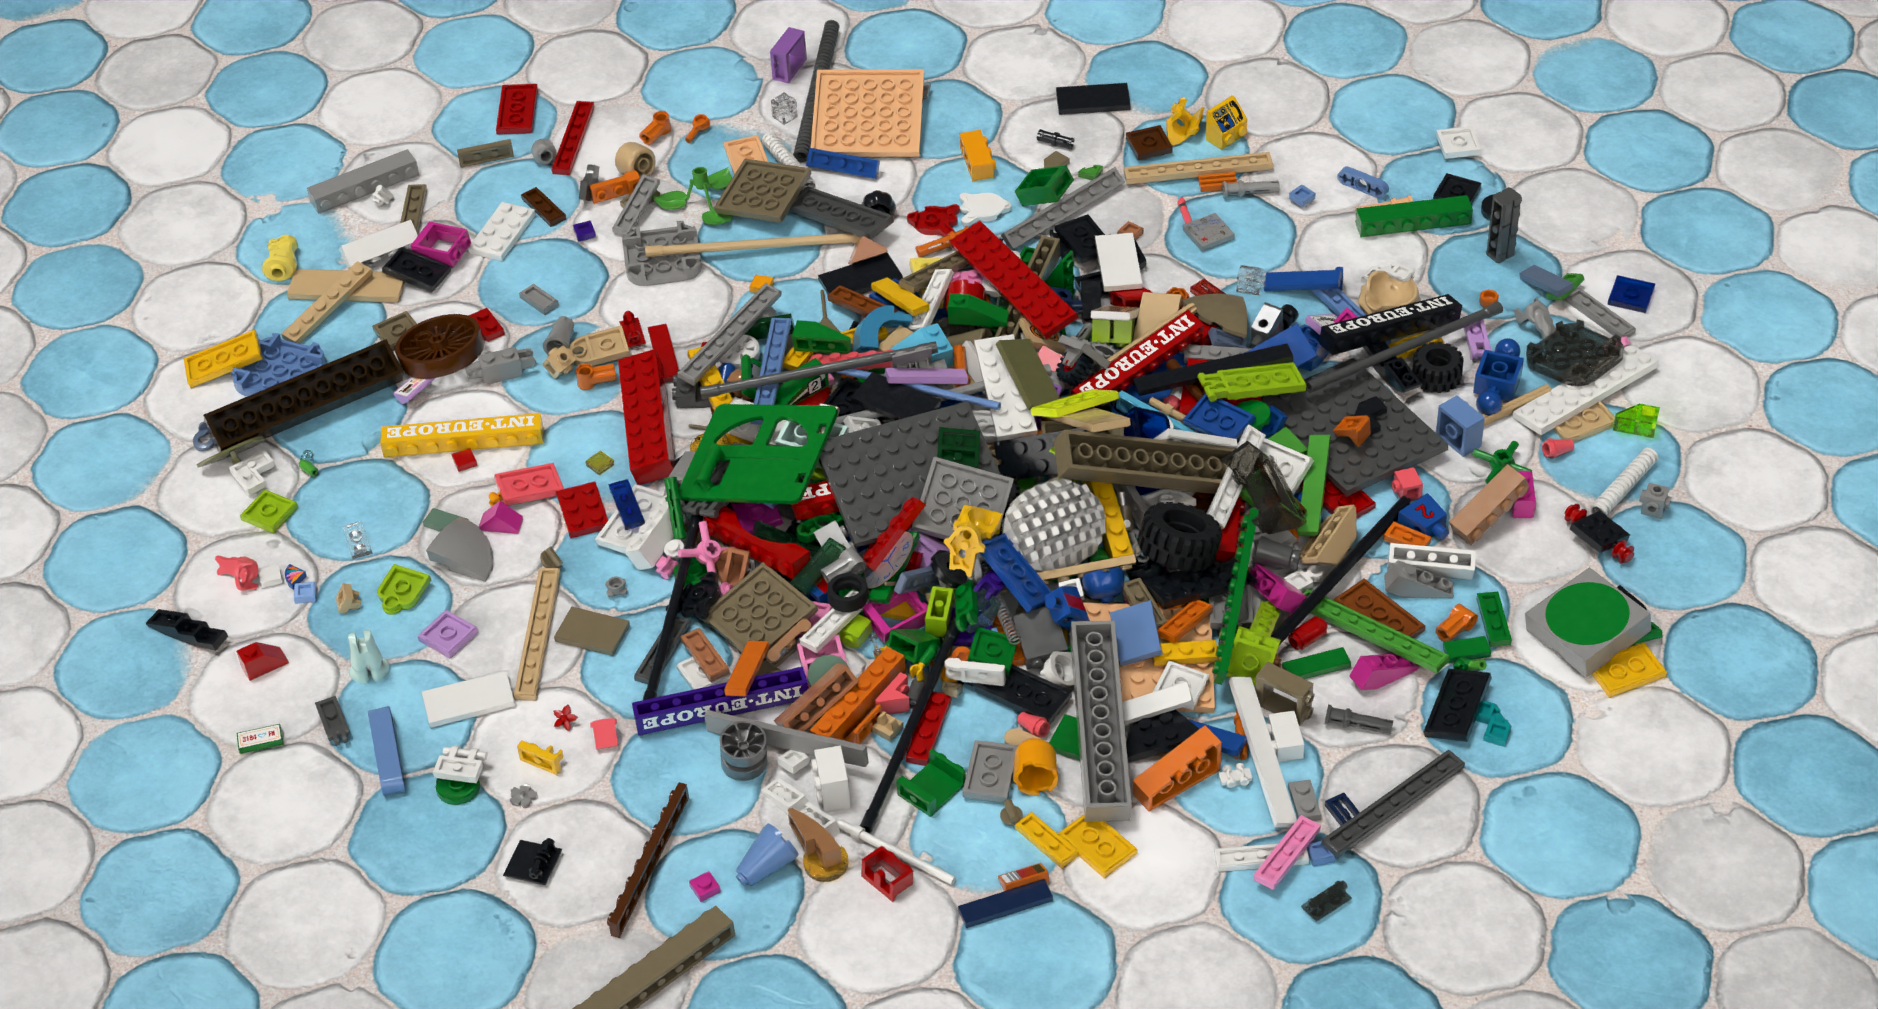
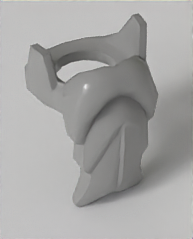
M1537 297L1533 303H1530L1525 308V313H1522L1519 308L1514 310L1518 324L1528 319L1531 324L1535 325L1537 331H1540L1545 344L1549 342L1550 337H1558L1560 335L1549 316L1548 308Z

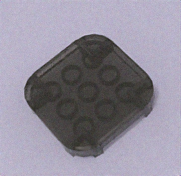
M1577 319V323L1563 324V321L1556 323V330L1537 344L1530 342L1527 345L1526 364L1533 371L1563 384L1584 386L1596 381L1619 364L1624 356V346L1621 342V337L1617 334L1611 338L1584 328V321Z

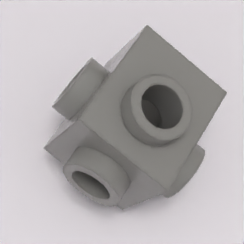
M1649 483L1647 489L1642 490L1639 502H1643L1641 514L1662 519L1665 508L1669 509L1672 498L1668 496L1669 487Z

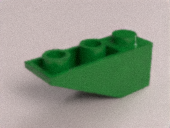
M1070 250L1045 281L1048 286L1069 289L1072 298L1075 293V275L1073 273L1075 261L1073 260V251Z

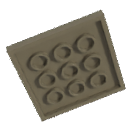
M744 159L714 206L715 213L782 223L812 174L811 170L806 167Z
M763 562L719 598L710 608L709 616L703 621L742 653L747 641H768L770 650L800 620H808L819 610L817 605Z

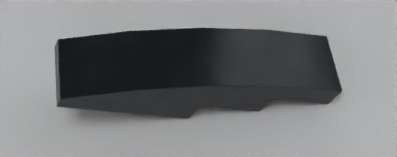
M158 609L146 622L148 627L164 635L197 647L215 651L228 637L225 630L210 628L205 621L192 620L188 613Z

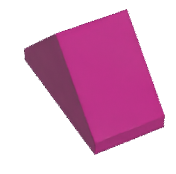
M499 501L483 513L479 528L482 531L519 534L523 516Z

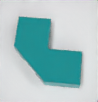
M1483 700L1476 721L1488 724L1483 741L1505 747L1512 726L1502 716L1497 704Z

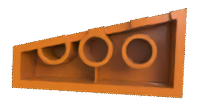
M1204 725L1159 761L1138 775L1133 780L1132 794L1149 812L1217 773L1221 768L1222 742Z

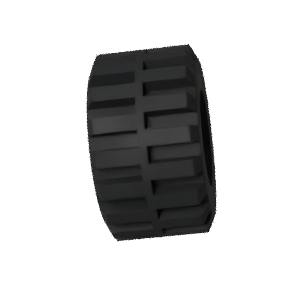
M1430 342L1417 348L1413 356L1412 371L1422 383L1421 389L1429 390L1428 392L1431 393L1449 392L1450 389L1454 390L1456 385L1460 384L1464 358L1462 353L1457 351L1458 348L1455 346L1451 347V344H1443L1442 342Z

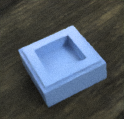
M316 581L295 584V604L316 602Z

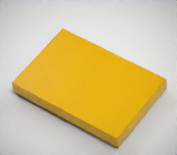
M1642 642L1618 652L1609 662L1592 673V676L1610 698L1665 678L1667 671L1647 645Z
M1084 815L1058 833L1078 851V856L1103 878L1138 854V849L1107 822H1085Z

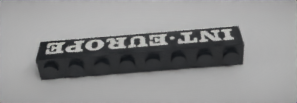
M1449 294L1321 326L1319 344L1330 354L1335 355L1438 328L1460 319L1462 304Z

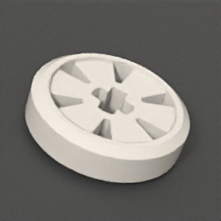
M744 334L719 360L720 364L731 363L735 366V370L741 369V358L745 354L749 355L750 358L758 360L761 354L758 341L754 337Z

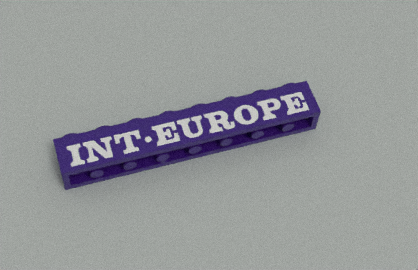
M802 666L756 676L747 696L725 695L724 688L727 683L633 702L632 708L638 736L705 722L704 714L707 710L728 715H738L793 703L808 690L804 668Z

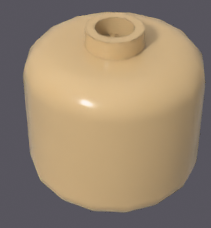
M636 142L624 143L618 149L615 156V166L623 175L626 172L636 170L640 178L643 174L650 176L656 164L653 151Z

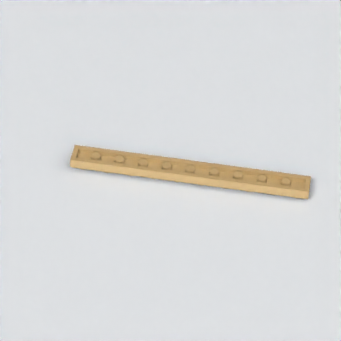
M1135 554L1037 572V574L1046 585H1049L1051 580L1057 579L1059 583L1070 580L1072 576H1078L1079 579H1082L1081 577L1084 574L1098 570L1110 571V568H1122L1123 571L1133 569L1132 565H1136ZM1006 587L1001 593H1006L1008 588ZM983 588L977 595L986 594L987 590ZM930 592V593H925V594H926V599H927V602H928V603H929V599H930L931 592Z

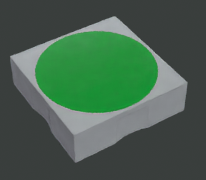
M1590 567L1525 613L1526 630L1547 647L1558 652L1567 663L1586 678L1609 662L1618 652L1628 648L1651 631V614Z

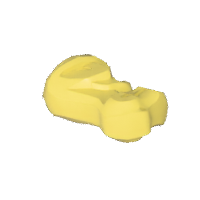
M282 235L280 238L269 241V258L262 265V272L268 279L283 281L294 275L297 268L295 251L298 248V242L294 236Z

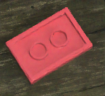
M554 463L494 474L503 503L507 506L557 496L556 491L564 489Z

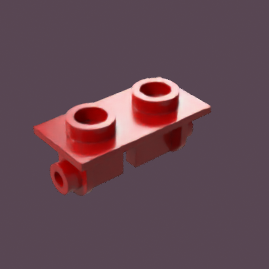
M626 311L623 315V321H619L620 326L622 325L628 348L646 344L638 317L635 318L631 311Z

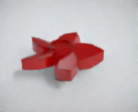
M567 704L562 711L553 710L554 715L559 718L556 720L554 727L563 725L566 730L570 731V721H575L578 718L575 714H571L570 706Z

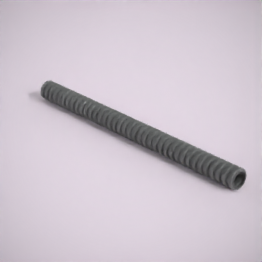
M834 20L826 21L823 28L793 153L799 162L807 161L809 148H811L817 70H830L840 29L839 23Z

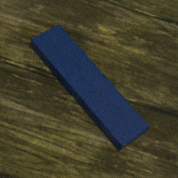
M1045 879L959 905L958 912L965 927L969 928L1053 901V895Z

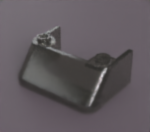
M1246 441L1221 459L1223 464L1232 469L1234 481L1239 486L1242 484L1247 489L1257 510H1259L1260 515L1254 518L1252 522L1262 533L1266 532L1270 535L1299 528L1307 523L1278 465L1249 441Z

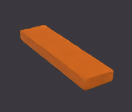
M747 641L724 688L725 695L747 696L769 650L768 641Z

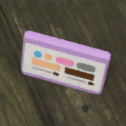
M411 377L393 395L401 404H405L412 400L435 378L419 379Z

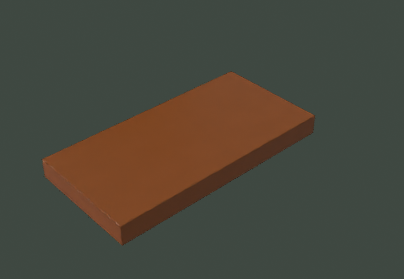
M1365 578L1334 599L1335 602L1412 638L1425 631L1426 625Z

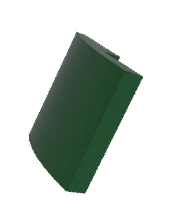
M939 427L937 458L978 469L980 431Z

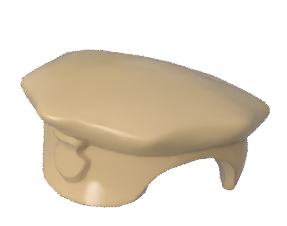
M1379 270L1371 273L1367 279V284L1361 286L1358 304L1368 315L1421 301V298L1419 297L1418 287L1412 278L1409 281H1399L1391 278L1387 272Z

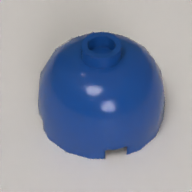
M1110 568V571L1098 570L1084 574L1081 578L1086 594L1093 600H1101V603L1113 602V598L1120 595L1123 590L1124 574L1122 568Z

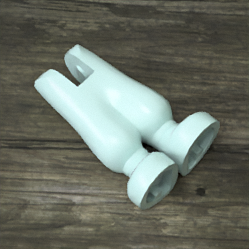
M364 630V638H357L355 632L348 634L351 663L349 675L351 679L358 683H367L369 681L367 666L370 667L371 676L374 681L384 678L389 673L390 666L388 661L382 658L371 631Z

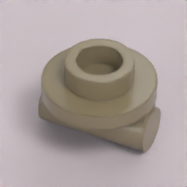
M551 546L540 555L541 563L546 568H557L563 564Z
M1011 799L1004 801L1005 807L1000 812L1001 821L1006 825H1015L1023 818V812L1019 807L1014 806Z

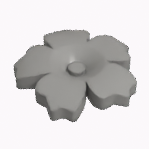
M526 783L520 786V789L513 787L511 789L512 798L510 802L516 806L520 804L522 807L529 806L532 803L531 800L536 799L537 792Z

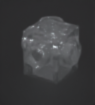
M784 92L771 100L772 117L783 125L798 117L797 102L793 97Z
M1241 265L1237 276L1236 292L1259 295L1261 288H1265L1266 284L1263 268Z

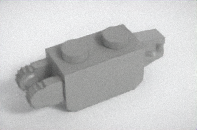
M516 347L478 355L479 361L471 363L465 367L468 379L483 377L484 383L493 384L520 377L522 369L534 366L536 360L533 357L531 348L517 350Z

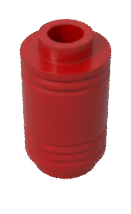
M1314 616L1294 629L1288 636V641L1295 650H1303L1327 634V624L1322 618Z

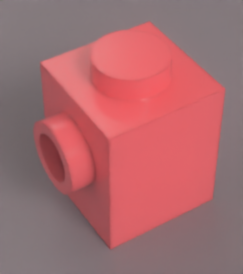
M1414 467L1394 472V480L1391 484L1394 493L1397 492L1399 498L1406 496L1413 501L1422 497L1423 483Z

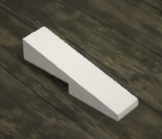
M779 777L762 789V793L787 815L788 809L793 808L814 819L833 838L840 834L837 821L809 803L805 794Z

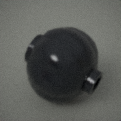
M880 190L868 193L863 198L861 204L893 215L896 210V204L891 195Z

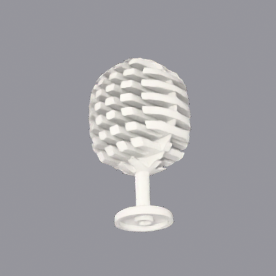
M1068 478L1045 482L1044 484H1038L1031 489H1027L1010 503V507H1008L1005 513L1006 517L1002 520V534L1005 533L1008 540L1012 541L1013 547L1018 552L1020 551L1036 573L1081 564L1098 550V546L1102 541L1101 536L1106 533L1105 511L1098 497L1090 492L1086 484L1080 486ZM961 549L959 554L964 558L966 552ZM979 552L977 553L974 573L972 577L967 576L968 581L972 580L975 584L982 579L980 561L985 560Z

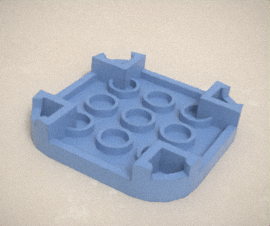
M272 333L273 337L263 340L259 339L262 360L239 369H233L232 376L235 389L244 396H250L326 364L324 352L318 343L313 342L311 346L282 340L280 334Z

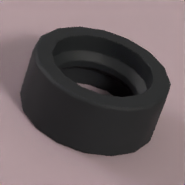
M843 573L835 576L828 583V601L830 606L837 611H858L868 602V585L866 580L860 575ZM847 588L860 591L850 597H842L836 594L840 590Z

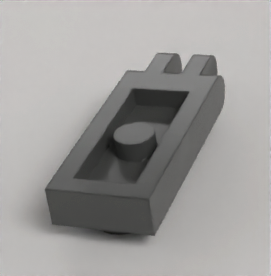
M336 696L315 702L328 740H333L335 746L340 745L338 740L340 737H342L344 743L348 742L346 735H349L350 732Z

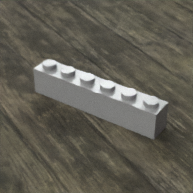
M406 149L308 187L309 199L319 214L374 193L378 185L386 188L419 175L418 166L415 158Z

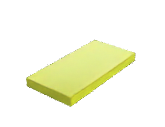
M1091 389L1032 407L1031 416L1058 418L1119 399V394L1117 391Z

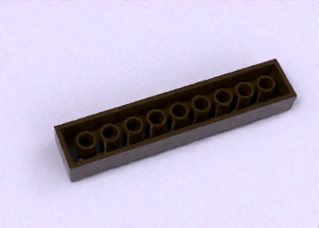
M387 339L206 413L203 415L204 425L218 452H221L255 437L264 436L268 438L403 381L404 371Z

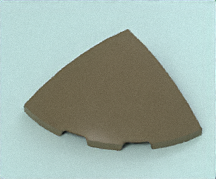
M1205 294L1182 300L1181 304L1183 307L1190 303L1195 304L1197 308L1196 314L1201 321L1209 325H1213L1215 322L1217 326L1223 328V331L1246 338L1247 309L1243 297L1231 294Z

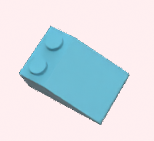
M938 323L918 329L890 348L898 350L936 341L938 353L932 354V362L944 359L947 367L953 366L954 349Z

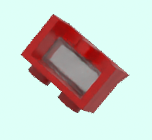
M880 846L862 859L861 877L892 902L899 893L913 884L914 871L908 864H904L893 852L888 851L883 846Z

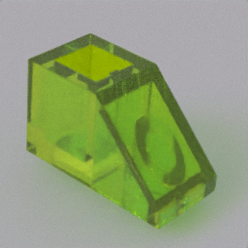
M1639 403L1616 413L1613 431L1654 438L1660 407Z

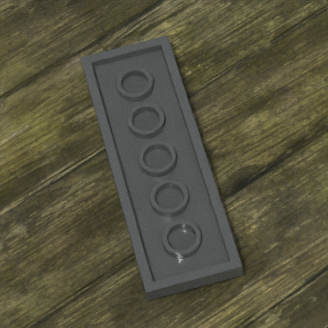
M809 186L799 193L789 212L860 237L864 236L870 240L894 222L893 215Z

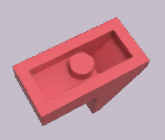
M900 672L877 697L875 705L880 704L882 712L884 711L890 715L910 711L909 697L906 696L909 690L908 676Z

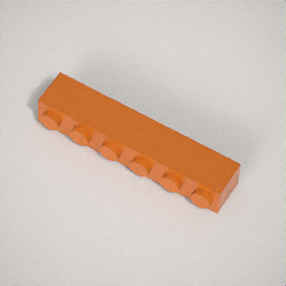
M886 647L857 678L859 682L829 708L809 730V733L844 740L875 707L877 697L900 672L906 673L905 655Z

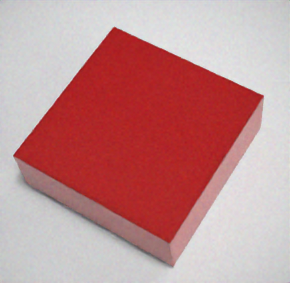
M471 448L451 454L458 472L477 466V461Z

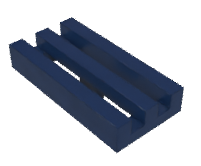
M1345 793L1325 801V807L1340 826L1352 818L1347 809L1339 802L1340 800L1353 816L1360 813Z

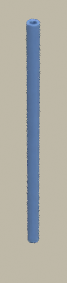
M858 369L837 372L861 379H867L871 372ZM904 384L930 395L961 402L968 401L969 404L1000 410L1001 402L923 384Z

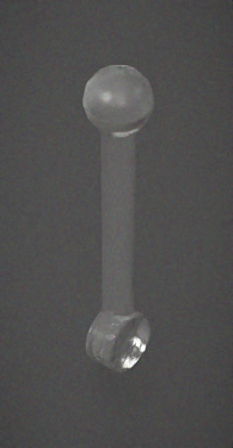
M872 633L868 637L873 643L874 655L879 656L882 650L878 648L877 634Z

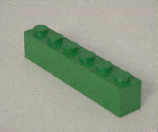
M1467 195L1356 208L1355 223L1360 237L1468 225L1472 223L1473 208Z

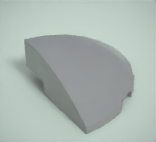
M462 517L449 523L435 537L426 550L430 561L448 566L451 572L486 582L492 568V548L487 536L476 524Z

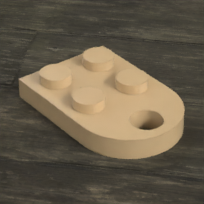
M622 325L578 337L569 347L574 353L576 359L574 364L577 366L581 364L595 366L630 356Z

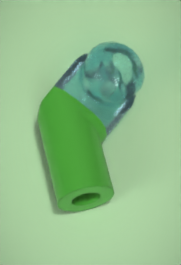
M305 450L300 458L299 467L314 477L318 473V468L313 466L314 453L311 450Z

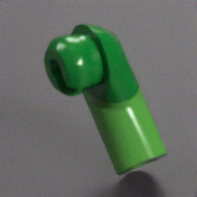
M1464 657L1456 659V662L1453 664L1454 669L1468 671L1485 670L1487 666L1486 661L1483 659L1472 660Z

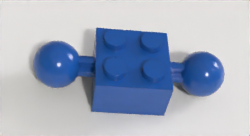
M1511 338L1500 340L1495 347V352L1484 350L1475 375L1473 393L1480 394L1476 400V407L1481 414L1488 416L1496 414L1501 410L1502 400L1511 401L1514 399L1522 376L1524 358L1519 357L1520 346Z

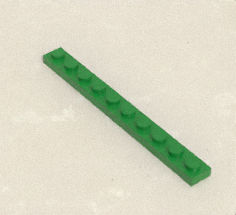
M1251 508L1248 515H1244L1241 521V527L1244 529L1240 531L1237 542L1241 544L1237 547L1234 556L1238 560L1234 562L1231 572L1234 575L1228 587L1231 595L1228 594L1225 602V607H1228V611L1225 610L1222 618V623L1225 626L1220 630L1218 639L1222 641L1221 644H1218L1215 653L1218 661L1215 660L1212 673L1215 674L1213 683L1220 685L1223 684L1228 673L1259 513V510Z

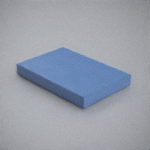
M1151 600L1110 612L1111 621L1115 620L1118 658L1121 667L1163 654Z

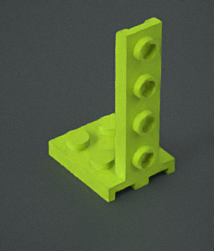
M1261 601L1250 629L1238 627L1227 677H1251L1253 685L1256 686V675L1267 662L1273 664L1281 640L1271 637L1281 609L1277 608L1270 601Z

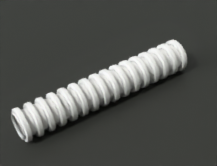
M768 132L763 136V145L779 164L802 167L774 132ZM811 176L807 180L803 189L807 186L811 188L816 187V182L813 180Z
M1644 448L1591 505L1590 510L1592 514L1601 511L1608 515L1658 461L1659 457L1656 451L1652 448Z

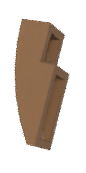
M793 808L788 809L789 825L806 855L816 853L824 868L841 863V848L831 834L804 813Z

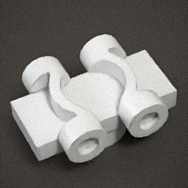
M1243 763L1236 764V770H1232L1230 765L1223 766V772H1219L1221 786L1227 785V787L1232 788L1240 784L1242 786L1248 785L1249 781L1253 779L1250 768H1245Z

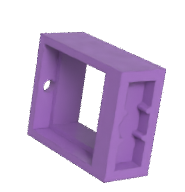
M788 27L770 50L773 80L789 83L807 60L805 31Z

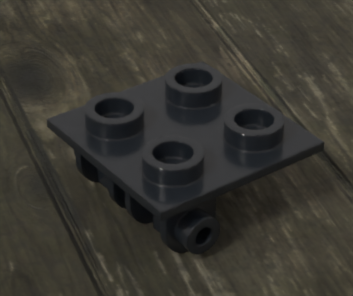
M547 838L542 844L520 840L503 876L546 886L562 849L556 848L554 845L555 841L551 838Z

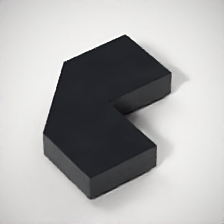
M1377 396L1359 402L1354 416L1367 415L1370 418L1371 434L1381 431V425L1374 417L1387 413V406Z

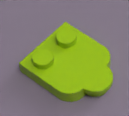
M393 564L377 589L378 597L383 603L382 608L384 612L393 615L399 613L402 609L413 608L431 581L430 575Z

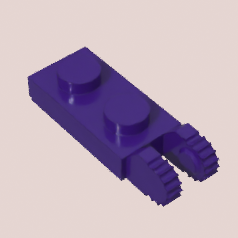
M992 569L976 584L974 591L978 593L984 588L987 590L984 598L989 601L993 596L996 597L1004 590L1006 585Z

